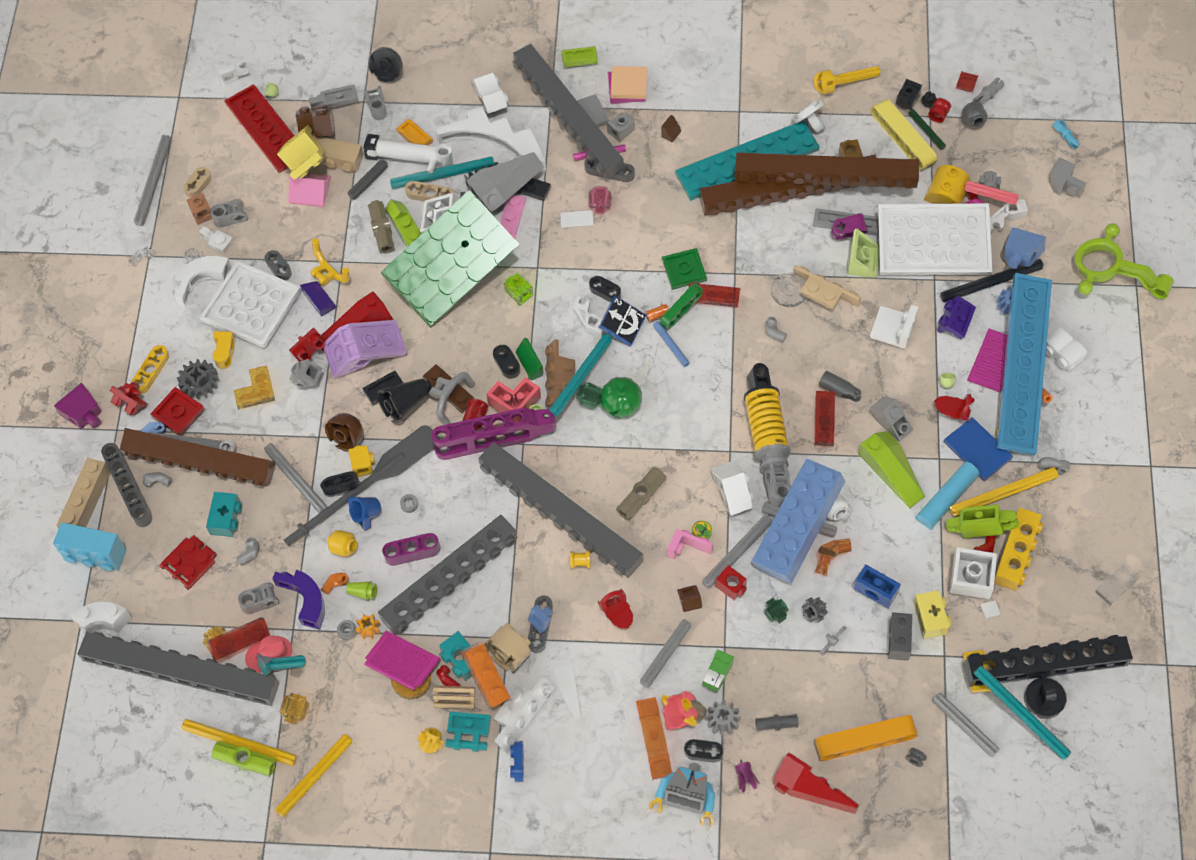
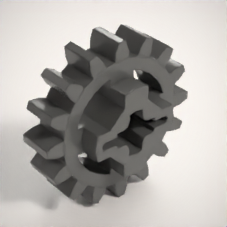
M199 359L196 360V363L189 361V366L183 365L184 371H178L180 375L177 377L178 386L182 392L188 394L191 398L196 395L197 399H199L202 394L204 397H207L206 393H213L212 387L218 386L216 381H219L218 372L213 364H208L206 360L200 363Z

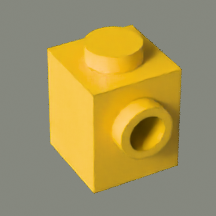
M359 445L348 449L352 471L358 477L371 475L373 472L372 463H375L373 451L369 452L367 445Z

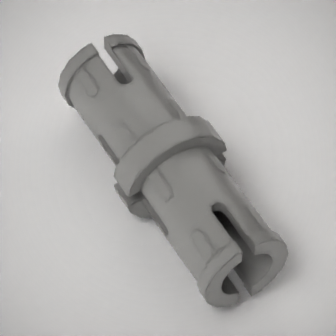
M995 78L991 84L982 89V92L973 99V102H979L983 105L986 101L992 99L995 93L1004 86L1003 80L998 83L1000 78Z

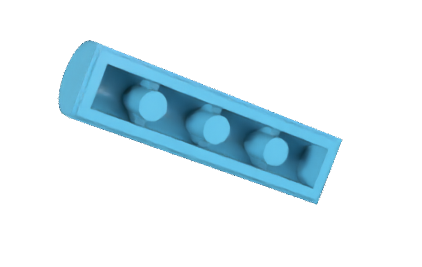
M964 462L916 515L915 519L931 530L948 512L950 506L954 505L979 477L978 469L973 464Z

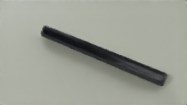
M1037 259L1030 267L1019 265L1016 269L1010 268L942 291L940 298L942 302H947L949 299L952 300L957 296L962 297L1012 280L1015 273L1026 275L1041 270L1044 264L1041 259Z

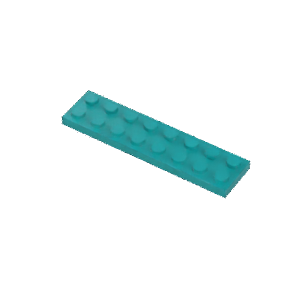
M802 120L676 169L675 175L689 200L692 201L700 198V188L735 181L736 152L809 155L819 151L820 146L805 121Z

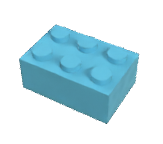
M61 522L53 542L66 562H80L87 567H93L94 565L106 571H119L127 550L117 534Z

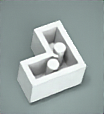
M450 193L425 200L420 232L426 231L460 197L455 193Z
M731 461L711 468L715 486L721 491L725 509L730 515L753 508L751 501L754 500L751 490H748L747 487L749 478L740 466Z

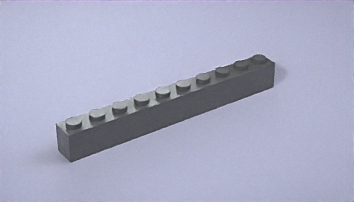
M529 44L513 52V65L516 70L522 72L524 80L529 81L532 90L539 94L543 104L548 105L553 116L556 115L559 124L567 129L571 139H575L578 148L586 153L589 162L594 163L597 172L602 174L605 179H608L624 170L623 157L533 45Z
M495 442L478 458L480 469L485 474H491L498 484H504L514 496L519 495L523 498L526 505L536 508L543 518H549L558 529H564L568 532L572 540L581 542L587 551L590 550V553L594 552L604 564L609 563L613 566L615 572L620 576L624 575L629 578L643 563L642 552Z
M86 632L77 653L84 662L272 706L279 687V682L272 673L265 676L251 668L240 669L231 663L223 665L209 658L202 660L193 654L185 656L171 649L164 651L155 645L147 647L133 640L126 642L117 636L109 638L100 632H93V634Z

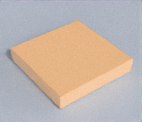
M612 66L611 98L646 99L647 67Z

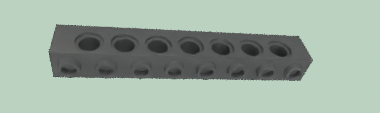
M500 514L378 611L380 620L393 634L403 633L410 623L422 618L424 612L429 608L437 606L444 596L452 594L459 584L467 582L474 572L482 570L486 563L491 559L497 558L504 548L512 546L518 538L516 529ZM494 537L500 538L496 542L491 541ZM479 549L485 550L481 554L476 553V551ZM464 561L470 562L467 566L461 565ZM449 573L454 574L452 578L445 577ZM432 586H439L437 590H430ZM417 598H423V601L420 603L414 602ZM402 610L408 611L405 615H398Z

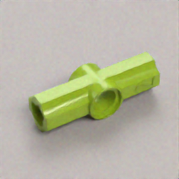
M217 741L212 749V759L237 766L243 771L249 770L268 777L274 772L275 758L250 751L246 747H237ZM248 755V759L245 762H239L242 756Z

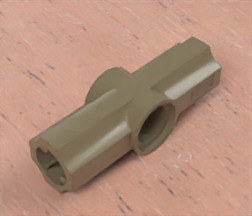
M371 201L368 208L378 250L384 254L391 253L395 248L383 201Z
M653 467L640 482L634 484L633 490L616 508L620 516L630 520L643 505L650 501L652 494L666 480V475L663 471ZM642 491V492H645L646 494H645V495H638L637 493Z

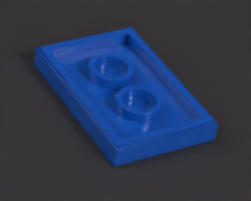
M973 417L944 439V443L963 462H969L978 469L979 477L984 482L1013 458L1007 450L997 449V440Z

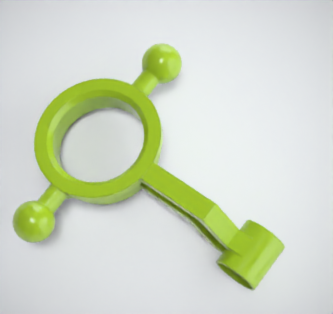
M1111 223L1105 227V238L1088 240L1077 249L1075 263L1080 274L1086 278L1078 285V291L1081 294L1088 295L1093 291L1092 282H1104L1112 279L1116 274H1121L1138 279L1144 288L1150 291L1156 298L1166 299L1174 283V279L1171 276L1160 274L1157 277L1149 266L1123 260V252L1120 246L1112 241L1120 233V228L1117 224ZM1094 251L1109 252L1116 259L1114 265L1104 271H1092L1085 267L1082 261L1087 254Z

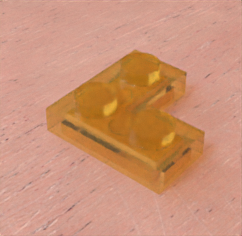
M267 365L249 369L252 386L234 390L238 410L275 401Z

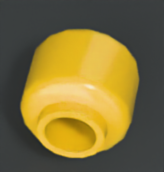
M335 530L327 539L328 549L334 555L349 557L357 549V539L351 532Z

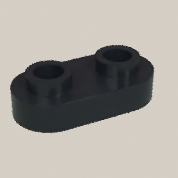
M507 345L496 346L493 350V359L503 376L508 379L516 378L520 374V364Z
M349 471L325 478L321 482L320 487L325 495H334L355 489L359 484V478L355 472Z

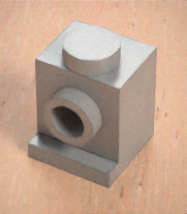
M621 112L613 120L607 122V133L618 142L624 140L635 130L634 118L629 113L625 115Z

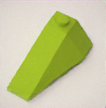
M888 431L874 433L860 444L858 455L909 509L925 498L900 443Z

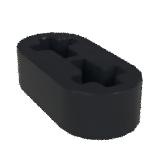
M594 276L590 279L589 289L593 294L608 302H611L615 295L621 299V288L617 284L601 276ZM601 283V286L594 287V284Z
M691 739L685 743L684 754L690 760L717 763L723 757V747L718 742ZM692 745H695L697 750L703 751H695V754H691L689 749L692 748ZM712 748H717V752L720 753H716V757H713L711 752L705 751H712Z

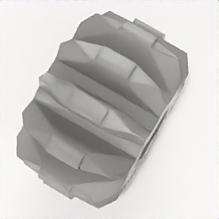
M722 700V705L715 701L714 708H708L710 714L706 715V720L709 721L707 726L708 728L714 727V734L720 730L721 736L725 735V731L731 735L733 729L739 728L737 722L741 721V716L738 715V708L733 709L734 703L731 702L727 706L725 700ZM724 715V718L726 716L727 720L723 721V718L720 720V716Z

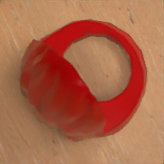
M966 394L964 399L940 396L934 400V403L940 413L954 419L970 421L968 419L971 413L969 405L975 399L971 394Z
M622 588L608 593L601 601H598L600 609L605 612L613 625L621 629H629L633 623V613L626 601V594Z

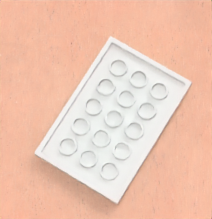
M878 204L880 275L992 274L989 204Z

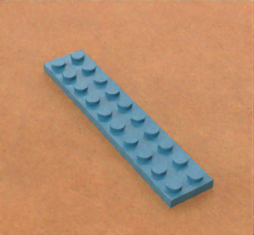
M1015 273L1013 276L997 449L1034 456L1037 453L1052 280L1019 273Z

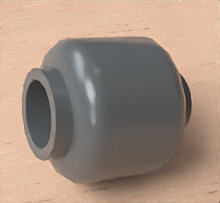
M979 102L968 103L962 109V118L970 128H979L987 121V112Z

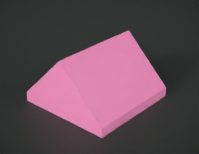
M307 173L303 178L300 179L298 177L295 180L289 176L288 202L291 204L324 207L331 176Z

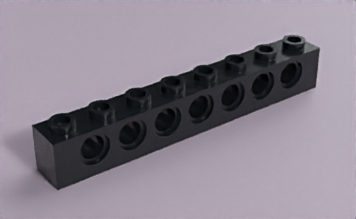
M1111 635L1106 639L1094 637L1083 642L1072 640L1067 644L1051 643L1045 647L1033 645L1028 649L1012 648L1007 652L995 650L984 655L973 653L966 658L963 665L968 686L972 687L985 685L974 675V671L984 664L989 665L992 670L988 671L1000 683L1125 667L1129 665L1133 657L1127 636ZM1103 649L1108 650L1111 655L1106 654ZM1083 651L1088 652L1091 657L1085 656ZM1063 654L1069 655L1071 660L1066 659ZM1043 657H1048L1051 662L1045 661ZM1023 659L1029 660L1032 665H1027ZM1003 662L1010 663L1012 667H1006Z

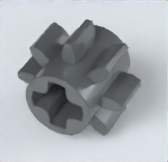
M811 597L802 606L804 609L803 616L809 619L810 622L815 620L820 622L824 619L823 616L828 613L826 603L820 600V597L815 599Z

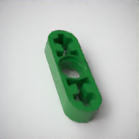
M697 283L691 285L662 316L660 324L666 329L672 328L702 296L704 289Z

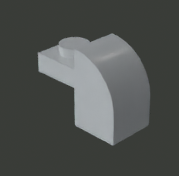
M1060 157L1053 167L1050 186L1059 196L1065 191L1072 196L1080 198L1086 182L1073 177L1076 165Z

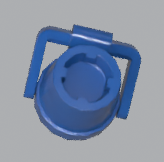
M354 496L348 499L351 518L359 523L364 531L371 528L370 518L378 516L381 511L379 500L376 497L354 498Z

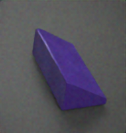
M318 281L300 285L303 294L321 317L337 308Z

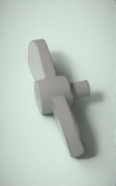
M843 626L835 636L829 634L825 636L829 639V643L821 650V655H824L832 645H836L839 641L838 637L847 627Z

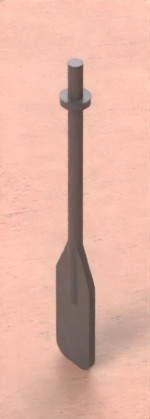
M423 425L384 453L368 478L304 525L299 523L297 525L298 529L284 539L286 545L289 546L302 535L308 537L310 529L347 503L351 496L355 497L375 481L402 474L434 450L435 445L431 438L433 429Z

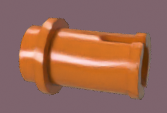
M660 304L661 306L645 311L648 321L651 322L661 318L669 310L667 304Z

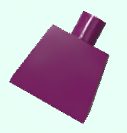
M82 382L54 405L60 416L80 429L84 428L87 424L92 428H96L101 423V420L97 417L101 410Z

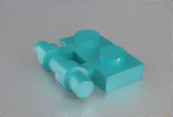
M450 711L447 733L455 734L454 739H446L445 746L452 747L453 750L463 748L472 749L473 752H479V750L487 751L488 742H480V736L489 737L491 715ZM462 735L473 736L472 741L461 740Z

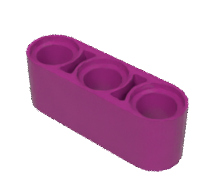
M426 533L388 542L383 546L382 553L388 565L396 566L438 555L440 543L435 534ZM429 543H435L434 546L427 547ZM411 547H415V548H416V549H415L414 551H412V552L407 551V550H408L409 548H411ZM390 552H397L394 556H388Z

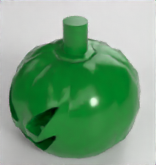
M615 377L603 386L601 391L602 408L612 417L628 418L639 410L641 406L642 391L639 385L631 378Z

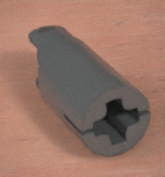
M827 370L824 372L819 386L840 397L854 402L860 401V389Z

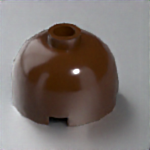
M338 413L330 418L324 427L330 442L334 440L335 443L339 444L335 447L349 452L348 449L358 446L364 434L360 420L349 413Z

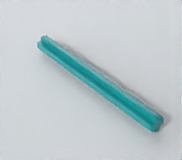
M490 156L436 168L433 170V173L423 171L390 179L391 188L405 187L410 181L427 182L475 171L476 169L480 170L482 167L488 168L489 164L494 166V159Z
M604 334L550 407V411L554 416H558L609 347L612 342L609 334Z
M979 666L974 671V675L1061 759L1068 758L1071 751L983 666Z

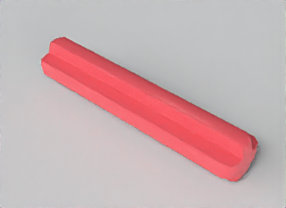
M967 181L965 184V191L1013 205H1016L1019 198L1018 194L976 182Z

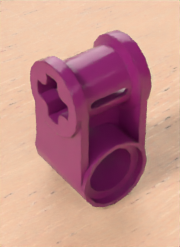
M858 213L835 220L831 230L832 237L837 240L853 237L855 229L866 234L868 229L864 215Z

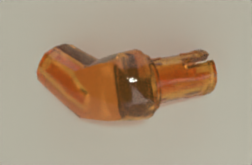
M850 539L832 540L821 545L817 551L820 557L815 572L827 576L831 558L834 559L839 554L851 552Z

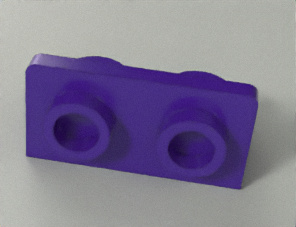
M957 296L946 302L944 314L938 321L939 327L937 331L941 333L946 330L959 339H963L966 336L976 306Z

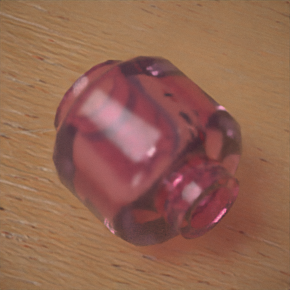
M595 186L589 191L588 207L593 209L594 213L603 214L605 210L611 208L612 193L607 187Z

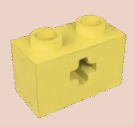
M940 591L916 594L913 603L923 639L947 635L951 627V619L949 615H946V601L944 597H941Z

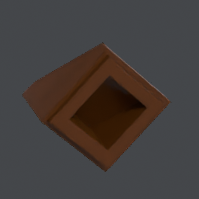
M671 115L661 126V136L670 142H674L681 133V128L675 117Z
M696 585L677 589L684 612L702 608L701 595Z

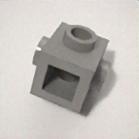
M306 359L293 365L289 380L293 381L299 388L316 385L322 368Z

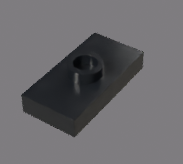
M532 178L517 193L545 201L551 189V184Z

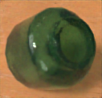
M586 382L584 385L581 384L576 395L578 404L594 410L597 405L601 406L602 388L590 382Z

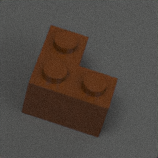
M318 105L314 109L301 107L296 111L298 133L309 125L313 130L311 134L315 133V137L333 135L335 125L332 106Z

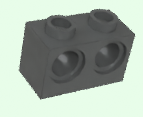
M892 612L889 623L888 659L909 661L912 646V614Z

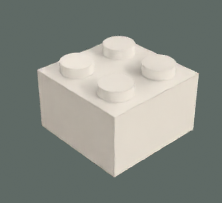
M957 547L953 558L949 593L990 600L994 588L997 554Z

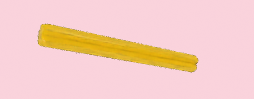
M343 734L279 803L275 808L279 816L284 817L350 746L352 739L347 734Z

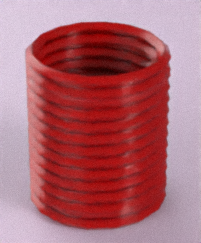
M470 399L462 421L486 416L489 406L480 399ZM476 425L474 429H480L482 425Z

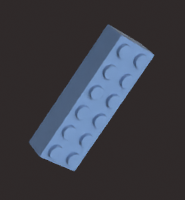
M806 458L752 559L757 569L792 584L846 482L841 472Z

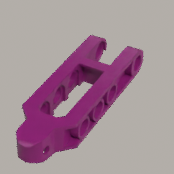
M523 407L435 427L432 430L431 438L435 445L436 456L441 460H449L484 452L493 442L501 448L530 442L539 435L553 432L557 422L553 413L548 409L534 410ZM515 416H519L522 418V421L515 423L512 419ZM500 420L503 422V425L495 427L493 423ZM481 424L484 426L482 431L474 430L476 425ZM522 430L524 435L517 437L514 433ZM439 433L446 434V437L442 440L436 438ZM503 434L506 436L502 441L495 439L497 435ZM484 438L487 440L484 445L477 444L479 439ZM442 447L449 448L447 453L439 452Z

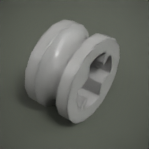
M412 494L404 495L400 500L401 509L406 513L414 512L418 507L417 498ZM412 500L413 506L409 505V507H406L405 502Z

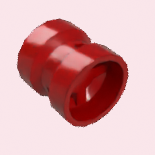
M937 98L928 113V117L936 123L944 122L946 114L951 109L950 102L944 98Z

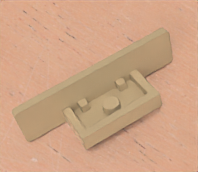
M795 265L793 268L794 275L806 281L800 291L802 295L834 310L840 298L857 307L860 306L861 298L856 292L847 291L836 282L831 283L820 274L815 275L804 266L799 267Z

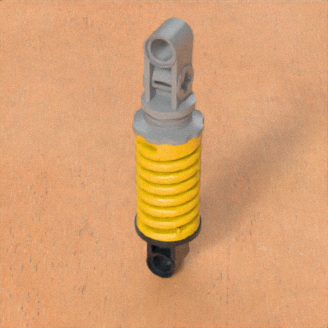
M756 363L747 375L749 390L744 394V401L746 402L748 418L750 420L755 460L762 462L761 469L765 474L769 502L774 506L781 507L791 488L789 471L787 470L789 464L786 459L791 452L788 446V439L786 438L787 433L785 431L784 419L782 418L783 413L779 399L780 391L777 387L771 385L768 367L763 363Z

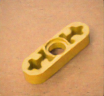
M157 345L151 349L131 381L139 384L144 383V385L139 386L141 394L148 392L169 359V353L163 345ZM154 366L155 370L152 373H146V368Z

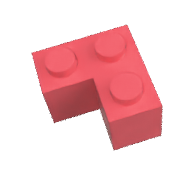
M525 377L514 390L497 381L486 396L488 405L501 413L523 407L529 408L541 399V392L538 385ZM515 416L512 419L515 423H519L522 420L519 416Z

